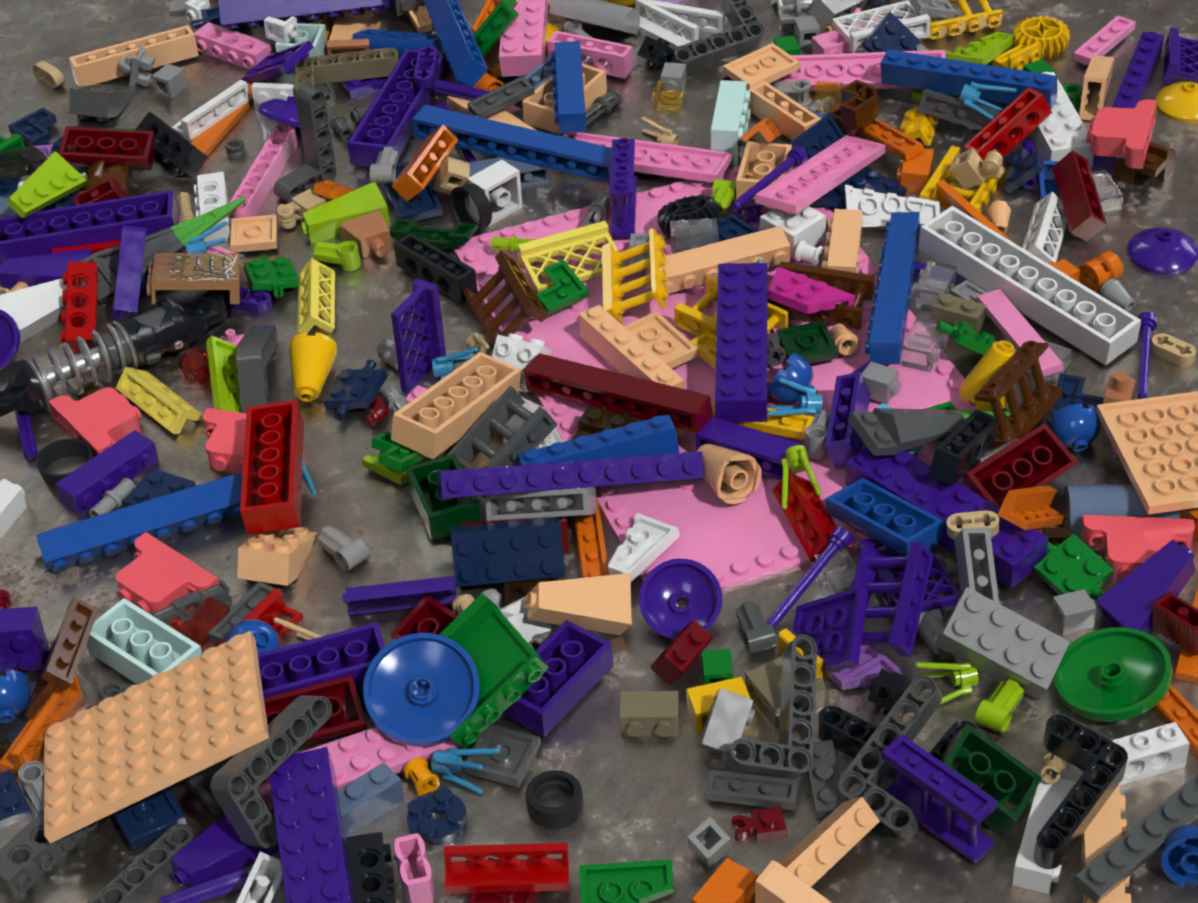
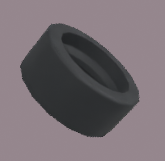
M557 770L542 772L535 776L527 785L525 794L529 817L536 824L546 828H560L576 821L582 813V788L580 782L572 774ZM550 791H563L572 797L567 804L556 808L545 807L537 802L541 795Z

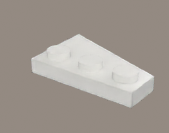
M637 513L634 517L633 527L628 528L625 533L626 539L624 543L618 546L607 566L609 575L630 574V582H632L680 537L679 528Z

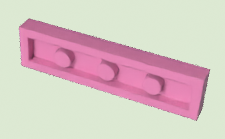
M1117 15L1074 52L1073 60L1089 66L1092 55L1104 56L1135 30L1136 22Z

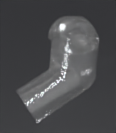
M831 97L817 99L806 109L818 113H829L836 106V101Z

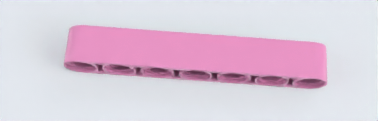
M284 123L276 125L230 201L232 202L241 197L246 198L242 205L231 212V218L257 215L297 147L294 126Z

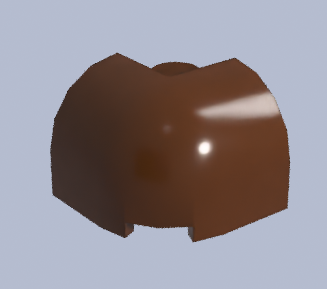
M855 80L840 89L843 103L839 105V108L830 113L838 126L844 128L845 135L853 136L869 126L878 116L880 103L876 87L859 80Z
M1150 142L1143 169L1129 168L1125 164V159L1118 157L1113 166L1112 178L1129 185H1133L1142 175L1164 182L1174 171L1176 152L1172 148Z
M104 160L95 162L86 172L85 191L114 177L125 191L126 196L131 197L128 185L130 173L128 165L106 167Z

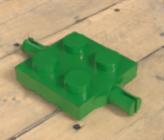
M261 254L258 259L243 262L244 272L252 291H273L274 296L278 298V294L279 297L284 295L283 289L299 287V278L289 258L276 257L273 260H269L266 254L264 256Z
M940 320L936 325L937 331L947 334L956 343L982 355L988 351L994 342H997L994 335L986 331L979 333L973 330L974 327L971 324L962 320L960 323L952 320L950 325Z
M1073 533L1063 543L1056 546L1048 541L1047 554L1045 558L1034 566L1033 571L1059 595L1085 589L1089 597L1093 596L1098 600L1105 594L1101 589L1102 583L1113 575L1114 569Z

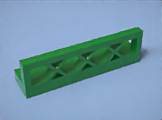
M501 0L473 34L483 58L519 16L514 9L518 4L516 0Z

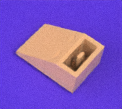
M299 527L257 533L238 547L237 578L286 586L290 585L298 578L317 538V532H309L308 528Z

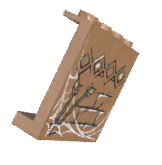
M155 253L154 261H150L147 297H152V305L156 303L157 290H230V304H240V253Z

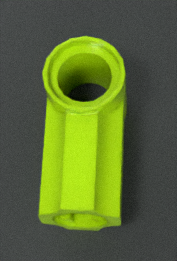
M716 178L713 183L711 197L715 199L719 206L720 218L726 215L731 202L736 200V181Z
M318 241L315 245L313 255L314 260L318 262L341 265V269L347 272L355 271L361 267L358 246L354 241H344L340 244Z
M1015 680L1001 681L989 700L984 699L980 703L974 722L997 733L1004 734L1011 722L1014 710L1024 697V689Z

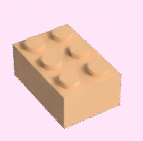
M747 141L736 179V199L785 161L788 152L792 149V145ZM789 168L786 172H784V173H783L780 177H778L775 181H777L778 179H780L781 177H783L784 175H786L787 173H789V172L791 171V168Z

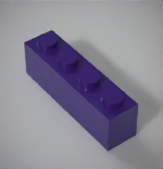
M861 372L836 377L825 448L835 468L846 467V462L863 449V440L848 422L852 412H868L871 393Z
M712 417L702 430L695 434L696 451L704 444H713L748 454L760 465L761 474L779 480L783 479L781 460L786 458L785 451L792 446H803V444L716 417ZM789 468V472L796 475V473H794L792 469Z
M136 430L132 431L55 483L60 503L79 516L103 499V494L116 487L123 478L133 480L159 462L155 443Z

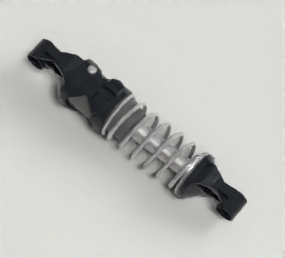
M211 291L204 294L196 308L182 306L166 298L148 307L143 314L126 312L119 319L113 321L112 325L108 323L105 333L99 334L96 330L92 331L91 335L95 348L89 350L85 340L78 336L77 343L81 354L74 356L70 346L63 342L62 349L67 360L59 362L52 349H48L47 354L52 366L44 369L42 362L36 355H33V362L26 358L25 360L18 361L13 376L5 389L0 391V417L15 410H37L40 412L49 408L48 401L52 399V395L54 397L59 396L52 388L58 384H62L63 395L67 396V389L78 395L82 390V383L84 385L89 383L82 376L86 372H92V382L95 387L97 377L108 382L112 371L122 375L125 367L138 369L145 365H154L166 351L175 352L188 347L190 342L200 339L210 325L221 322L228 316L222 292ZM104 365L107 368V377L102 376L96 368ZM76 377L77 390L72 388L67 381Z

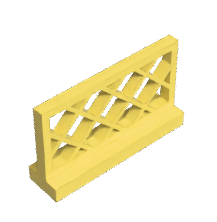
M601 221L518 244V262L521 267L525 268L537 293L552 287L549 282L540 284L539 279L543 276V269L548 265L559 262L553 260V258L564 256L566 263H568L569 259L579 261L578 267L567 265L582 282L602 276V257L599 261L589 258L591 253L602 256V249L596 246L611 243L615 251L618 249L608 233L609 227L606 221ZM581 250L587 251L584 256L574 253ZM624 261L623 264H621V268L626 266V263ZM538 262L543 263L541 268L531 266V264ZM584 264H588L595 267V269L591 271H587L582 268Z

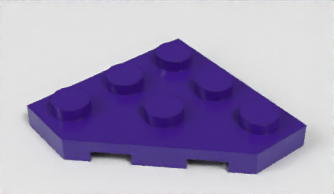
M858 586L796 606L793 631L798 636L808 635L814 639L817 646V654L835 671L853 667L859 663L868 590Z

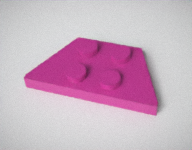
M781 267L777 268L768 290V299L806 314L835 309V304L840 302L848 306L855 304V295L829 286L825 282L810 279L804 274H797Z

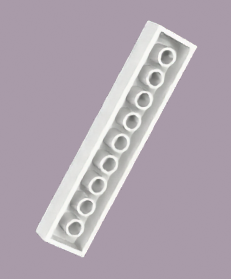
M951 206L921 226L918 249L987 292L1000 289L1019 312L1102 364L1107 365L1137 343L1141 325L1139 318L954 206Z

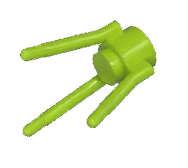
M802 445L788 448L785 451L786 458L781 460L783 467V510L787 509L789 468L794 473L806 470L816 495L821 496L822 494L811 469L806 448Z
M917 662L915 664L917 668L949 670L920 673L919 676L931 678L950 677L953 687L958 686L960 688L943 696L940 705L961 695L972 693V687L978 686L977 668L970 663Z

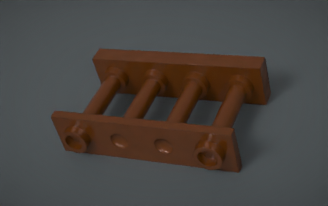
M500 251L495 256L499 264L498 272L477 294L468 288L463 290L467 298L466 303L473 309L489 339L488 344L493 350L497 335L508 337L509 333L514 334L528 318L532 319L534 317L542 323L548 317L518 262L503 251ZM506 277V285L485 305L483 300ZM514 291V298L493 319L491 313ZM522 305V312L500 332L499 327Z
M780 262L779 267L797 274H804L810 279L825 282L829 286L855 295V304L852 306L835 304V309L806 314L768 299L767 293L768 303L786 310L789 319L807 322L824 321L826 325L835 326L836 324H843L846 328L861 330L863 308H859L862 299L872 301L875 276Z
M1036 341L1023 343L974 396L975 401L990 402L994 417L1000 419L995 440L990 449L994 450L1028 434L1062 396L1060 386H1049L1045 383L1038 358L1046 351L1048 343ZM1029 368L1031 369L1036 386L1032 392L1026 375V371ZM1017 381L1023 398L1020 406L1013 388ZM1004 395L1011 414L1007 420L1000 401Z

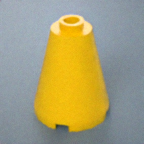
M302 332L290 340L289 354L294 394L303 402H311L319 397L338 354L336 342L322 333L316 332L315 336L307 335L308 332Z
M994 342L964 379L959 388V395L964 402L968 404L970 400L977 404L975 409L992 411L990 402L975 401L974 396L1016 352L1010 342ZM1004 395L1000 401L1002 408L1006 409L1008 404Z

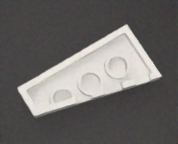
M845 185L844 188L846 209L863 210L862 230L886 229V221H890L892 212H920V228L940 214L938 201L916 197L906 198L897 196L894 193L884 194L874 192L872 189H857L850 185Z

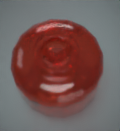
M191 348L185 351L180 359L179 366L186 381L199 385L207 383L210 380L207 351L198 348Z

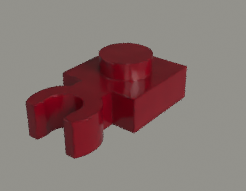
M781 806L751 810V818L743 815L731 818L732 828H742L734 830L736 841H744L750 835H756L757 842L787 837V827Z

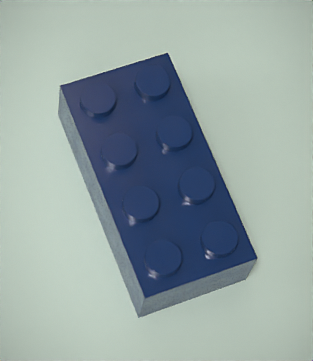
M559 517L451 527L456 587L565 576Z

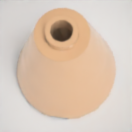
M704 444L697 450L702 451L704 477L721 500L729 504L742 503L747 500L746 496L751 491L755 492L761 481V467L752 456L713 444Z

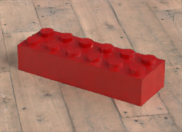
M298 400L247 407L240 513L247 535L300 527L304 421Z

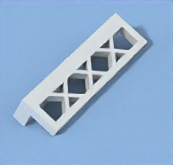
M635 0L636 9L640 15L638 33L658 40L660 37L670 43L669 47L673 50L699 39V26L646 0ZM643 7L646 9L649 16L643 13ZM656 14L661 17L664 23L660 22ZM670 21H672V22L675 23V25H676V27L678 28V30H676V29L674 28V26L672 25V23H671ZM686 29L691 31V37L687 33Z
M647 0L699 26L700 31L718 33L726 30L730 24L724 12ZM656 14L660 22L664 23L661 17Z
M243 80L238 81L181 119L180 122L171 128L185 139L191 141L250 101L247 82Z
M1053 192L1035 204L1022 245L1023 249L1034 256H1038L1046 263H1056L1068 223L1063 213L1062 201Z

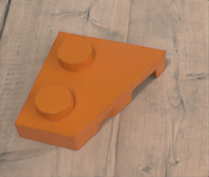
M325 180L324 182L315 183L313 192L321 195L326 201H331L354 189Z

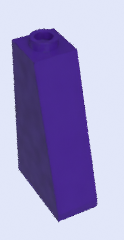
M126 225L122 227L117 256L111 322L116 321L126 312H133L135 314L138 312L147 228Z
M92 249L4 259L0 267V285L10 290L18 282H24L28 287L61 279L63 278V271H68V262H79L93 254Z
M1172 539L1096 600L1100 615L1113 627L1133 628L1151 635L1153 632V603L1167 592L1178 596L1196 571L1192 551L1185 545L1180 546Z
M223 815L170 858L173 868L172 877L179 886L191 887L225 874L245 869L255 863L260 852L270 856L279 852V844L277 843L272 848L245 845L227 816Z

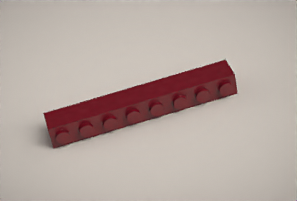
M538 353L523 369L527 390L595 408L597 406H604L608 411L618 414L626 412L631 417L645 421L656 416L670 415L676 429L698 434L713 417L710 395Z

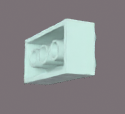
M720 81L711 126V150L732 153V162L728 168H734L739 165V159L743 158L744 147H746V142L742 140L741 136L748 131L751 119V109H748L751 100V90H747V81Z
M125 598L95 620L86 643L91 655L137 685L151 679L159 672H166L176 667L184 660H190L202 654L200 645Z

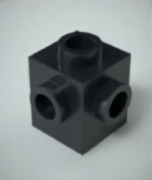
M646 36L637 55L647 60L645 64L657 70L658 66L663 68L665 62H671L675 50L669 47L670 43L660 37L658 40Z
M881 668L878 677H875L869 686L870 694L867 700L876 704L875 710L887 715L913 680L893 670Z

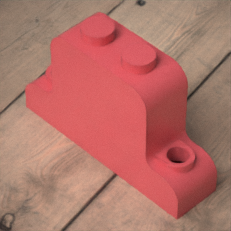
M1141 100L1135 108H1100L1097 111L1096 117L1091 119L1090 130L1087 132V143L1091 144L1092 154L1122 157L1125 159L1127 167L1143 169L1156 122L1157 100Z
M102 388L78 401H74L66 395L57 396L48 401L53 420L72 439L86 442L91 447L92 458L132 431L136 430L141 433L139 420L142 419V415L136 406H132L125 395L119 394L114 388Z
M206 408L202 418L205 434L208 438L205 448L210 468L217 471L236 474L241 472L243 474L246 413Z
M1083 515L1081 540L1090 549L1103 551L1104 561L1114 569L1113 575L1109 579L1120 582L1172 539L1180 546L1185 545L1191 550L1195 524L1194 519Z
M147 532L139 536L134 542L136 553L133 556L135 560L116 574L119 588L117 596L120 601L125 598L151 614L173 605L172 601L197 590L199 593L219 584L218 577Z

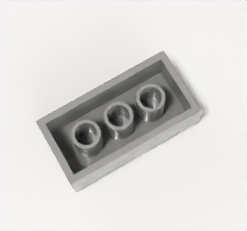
M966 587L958 598L935 645L1001 681H1007L1008 679L1017 681L1020 687L1024 689L1025 694L1038 700L1047 691L1070 641Z

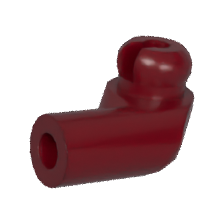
M380 396L374 398L371 403L373 408L365 417L371 426H376L378 422H383L389 415L388 408Z

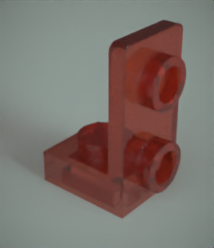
M208 596L190 621L185 620L183 623L173 618L168 626L200 645L202 650L209 640L208 632L229 613L230 608L226 604Z

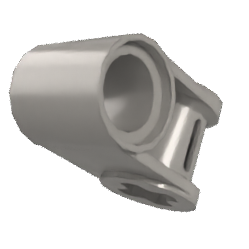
M799 79L795 81H778L772 84L773 87L806 108L811 105L812 99L809 96V90L811 89L810 81Z

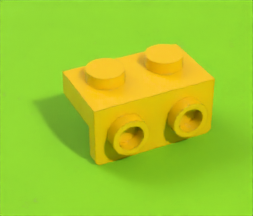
M1035 42L1026 48L1024 44L1018 45L993 59L992 66L1023 70L1024 65L1040 60L1042 44Z
M912 108L905 113L899 131L913 139L921 138L926 147L930 146L938 124V117L919 112V108Z

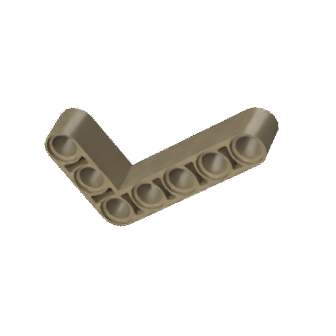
M381 48L312 56L300 63L298 61L295 64V93L298 87L304 83L317 89L318 84L389 76L399 61L398 51L395 48Z

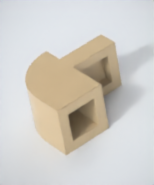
M445 156L441 161V168L432 183V190L450 195L455 187L466 185L470 174L469 163Z

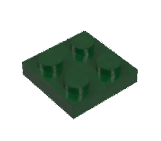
M824 321L776 330V335L781 340L780 346L787 352L786 359L793 353H797L809 364L839 357V350Z

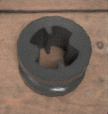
M232 139L225 143L226 154L231 158L240 157L246 152L244 141L241 139Z

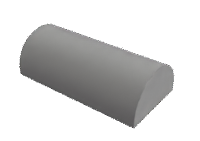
M552 0L548 12L564 18L638 35L640 26V15L637 9L602 0Z

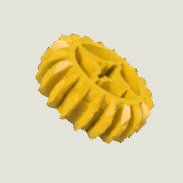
M1041 15L1039 17L1031 16L1030 19L1024 18L1023 21H1018L1012 34L1015 36L1014 47L1024 44L1026 48L1035 42H1040L1042 44L1041 59L1044 57L1051 59L1052 56L1058 57L1059 54H1063L1068 48L1070 41L1068 25L1063 24V21H1057V18L1042 17Z

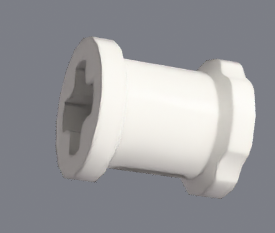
M801 240L795 251V260H805L813 263L815 267H819L824 259L825 248L823 246L814 247Z

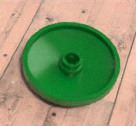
M1114 627L1090 632L1072 642L1067 647L1055 672L1054 683L1060 700L1073 713L1094 721L1115 722L1134 718L1156 706L1164 698L1171 686L1173 670L1169 653L1158 639L1137 629Z

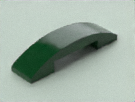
M397 218L389 228L390 237L396 240H400L409 233H412L439 249H450L468 242L479 227L478 224L457 222L452 230L422 228L418 226L417 220Z

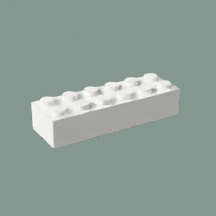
M1043 72L1044 74L1056 76L1054 72ZM1057 78V99L1051 109L1052 114L1038 125L1029 136L1036 143V149L1044 154V160L1060 161L1068 153L1074 151L1086 158L1089 166L1092 167L1094 154L1091 152V144L1087 143L1088 131Z

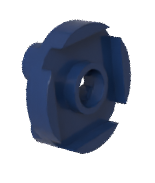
M440 788L437 791L423 794L417 799L410 801L407 806V824L410 834L418 833L423 840L431 841L432 845L440 846L453 842L463 833L462 828L465 823L467 824L466 807L463 801L456 795H453L452 791L447 788ZM435 815H442V820L437 821L435 818L430 820V818Z

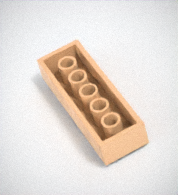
M479 352L393 414L391 440L421 453L425 457L435 459L460 440L509 386H512L519 394L521 369Z

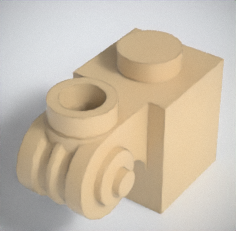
M972 148L955 156L950 172L965 190L973 186L978 187L985 179L989 177L997 179L1003 174L1004 170L1001 166L1003 158L1000 153L990 151L987 153L985 160H982L975 149Z
M311 189L291 198L292 202L286 205L281 204L276 208L279 225L285 229L295 227L296 220L304 222V212L326 203V200Z

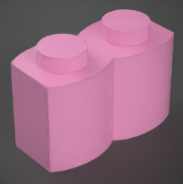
M415 833L396 838L394 851L406 903H433L435 899L433 878L422 837Z

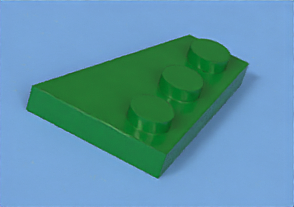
M672 859L579 865L581 903H648L674 893Z

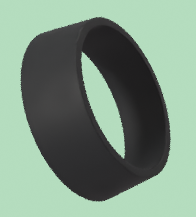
M475 184L463 185L452 189L449 196V205L455 222L478 224L479 228L474 234L486 228L492 220V209L483 190ZM465 192L471 196L477 206L480 218L479 224L473 220L466 208Z
M72 438L57 440L46 445L36 457V466L43 480L47 484L56 487L55 483L70 473L51 474L45 472L46 467L53 460L66 455L82 456L88 462L92 459L91 447L82 440Z

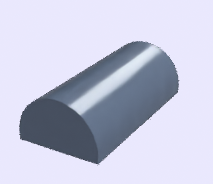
M1133 484L1065 485L1063 500L1066 516H1068L1067 525L1068 528H1071V534H1081L1083 515L1180 519V510L1147 514Z

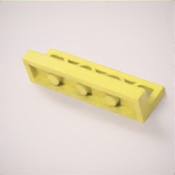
M311 258L299 272L297 332H309L316 325L332 333L335 329V270Z
M130 367L124 368L116 389L171 433L180 435L187 419L202 421L203 414L148 371Z

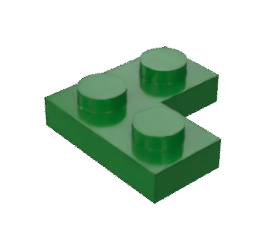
M564 260L543 269V276L552 287L536 295L548 316L589 297V290Z
M385 431L372 438L371 447L381 452L378 463L387 466L393 472H402L405 470V467L413 466L428 458L421 453L392 441L391 432Z

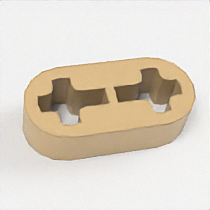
M42 60L32 66L35 77L50 88L56 89L65 83L62 73L49 63Z
M1159 333L1152 337L1151 352L1154 355L1181 367H1188L1194 364L1196 348L1191 344L1165 333Z
M986 510L952 514L947 519V534L951 539L955 540L962 528H990V535L994 537L999 532V517L995 512Z

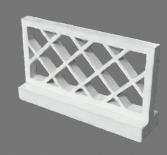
M906 0L832 18V24L850 44L851 53L868 52V50L861 44L879 24L875 21L881 22L885 17L881 14L891 12L894 16L903 17V19L899 20L918 39L930 36L931 18L927 14L919 16L910 2Z

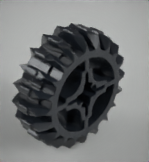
M708 195L684 196V198L676 199V201L664 205L658 211L657 221L663 235L669 238H686L702 234V232L709 231L710 228L715 227L719 222L720 210L715 199Z

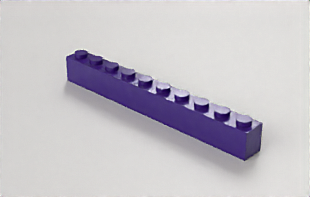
M1142 32L1112 107L1135 108L1139 101L1145 99L1161 58L1164 35L1157 34L1156 32ZM1094 155L1092 171L1112 174L1114 163L1118 157Z
M702 451L445 470L436 471L438 498H456L704 478Z

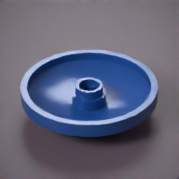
M415 633L390 642L378 652L366 672L363 695L366 709L372 722L385 736L403 745L428 747L450 740V735L477 709L480 700V680L474 661L458 643L438 634Z

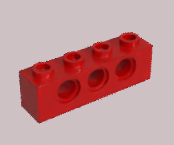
M1028 87L964 145L965 150L968 151L974 148L982 160H985L987 153L990 151L1000 153L1003 158L1052 114L1043 94Z
M68 262V271H63V285H67V290L62 291V303L66 305V310H62L61 319L62 324H66V328L61 330V344L63 342L67 343L73 354H81L77 343L78 336L85 340L89 350L95 348L91 334L93 330H97V262Z

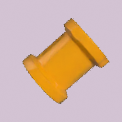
M414 758L405 765L403 774L408 780H412L419 796L438 789L440 785L439 778L428 769V762L425 758Z

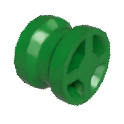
M1075 83L1064 84L1062 86L1074 108L1078 109L1081 106L1080 97L1082 96L1083 88Z

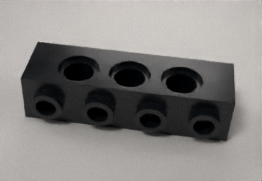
M150 111L135 129L154 131V154L158 157L162 156L161 160L182 176L186 173L193 178L208 158V156Z
M412 233L394 243L396 265L418 279L438 285L439 291L460 303L467 299L463 292L465 288L474 293L478 292L474 268Z
M976 409L936 447L928 476L936 479L941 484L953 486L993 446L1000 419Z
M382 832L346 837L355 903H396L395 893H389V887L394 886L392 868H387L386 864L387 862H392L390 843L384 844Z

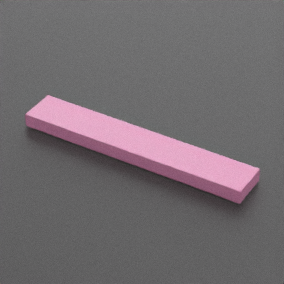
M1000 289L977 296L978 303L986 305L987 315L1016 350L1027 341L1045 343ZM1048 346L1046 351L1038 358L1044 377L1064 371L1062 361Z

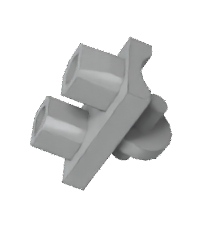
M795 0V4L778 6L780 25H782L784 30L792 29L794 27V18L812 16L809 10L813 4L801 3L800 0Z
M139 47L138 55L134 57L127 55L126 58H122L119 62V67L124 71V74L130 75L129 87L136 88L138 84L148 87L152 81V74L143 71V69L151 71L155 58L145 54L146 48Z

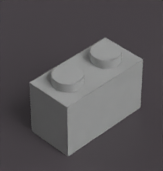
M720 688L715 693L698 747L722 756L723 751L735 740L746 738L742 736L745 725L750 726L755 714V709L751 708L753 700ZM734 750V754H735V755H736V753H739V754L741 753V752H739V751H737V750Z

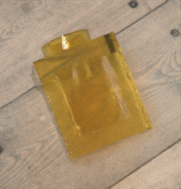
M658 80L656 88L652 89V101H656V110L681 111L684 92L676 90L663 91L662 81Z
M817 80L815 103L842 104L840 89L843 88V82Z

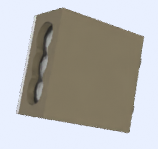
M782 656L745 672V686L750 698L753 700V704L775 731L779 730ZM794 674L796 681L803 684L801 677ZM817 677L815 713L825 707V694L827 692L824 682L821 678ZM793 702L795 709L802 712L800 705Z

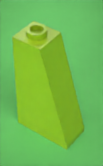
M372 182L304 212V222L301 223L302 233L304 236H308L311 244L341 237L339 224L376 210L381 212L386 224L390 225L388 206L376 182Z

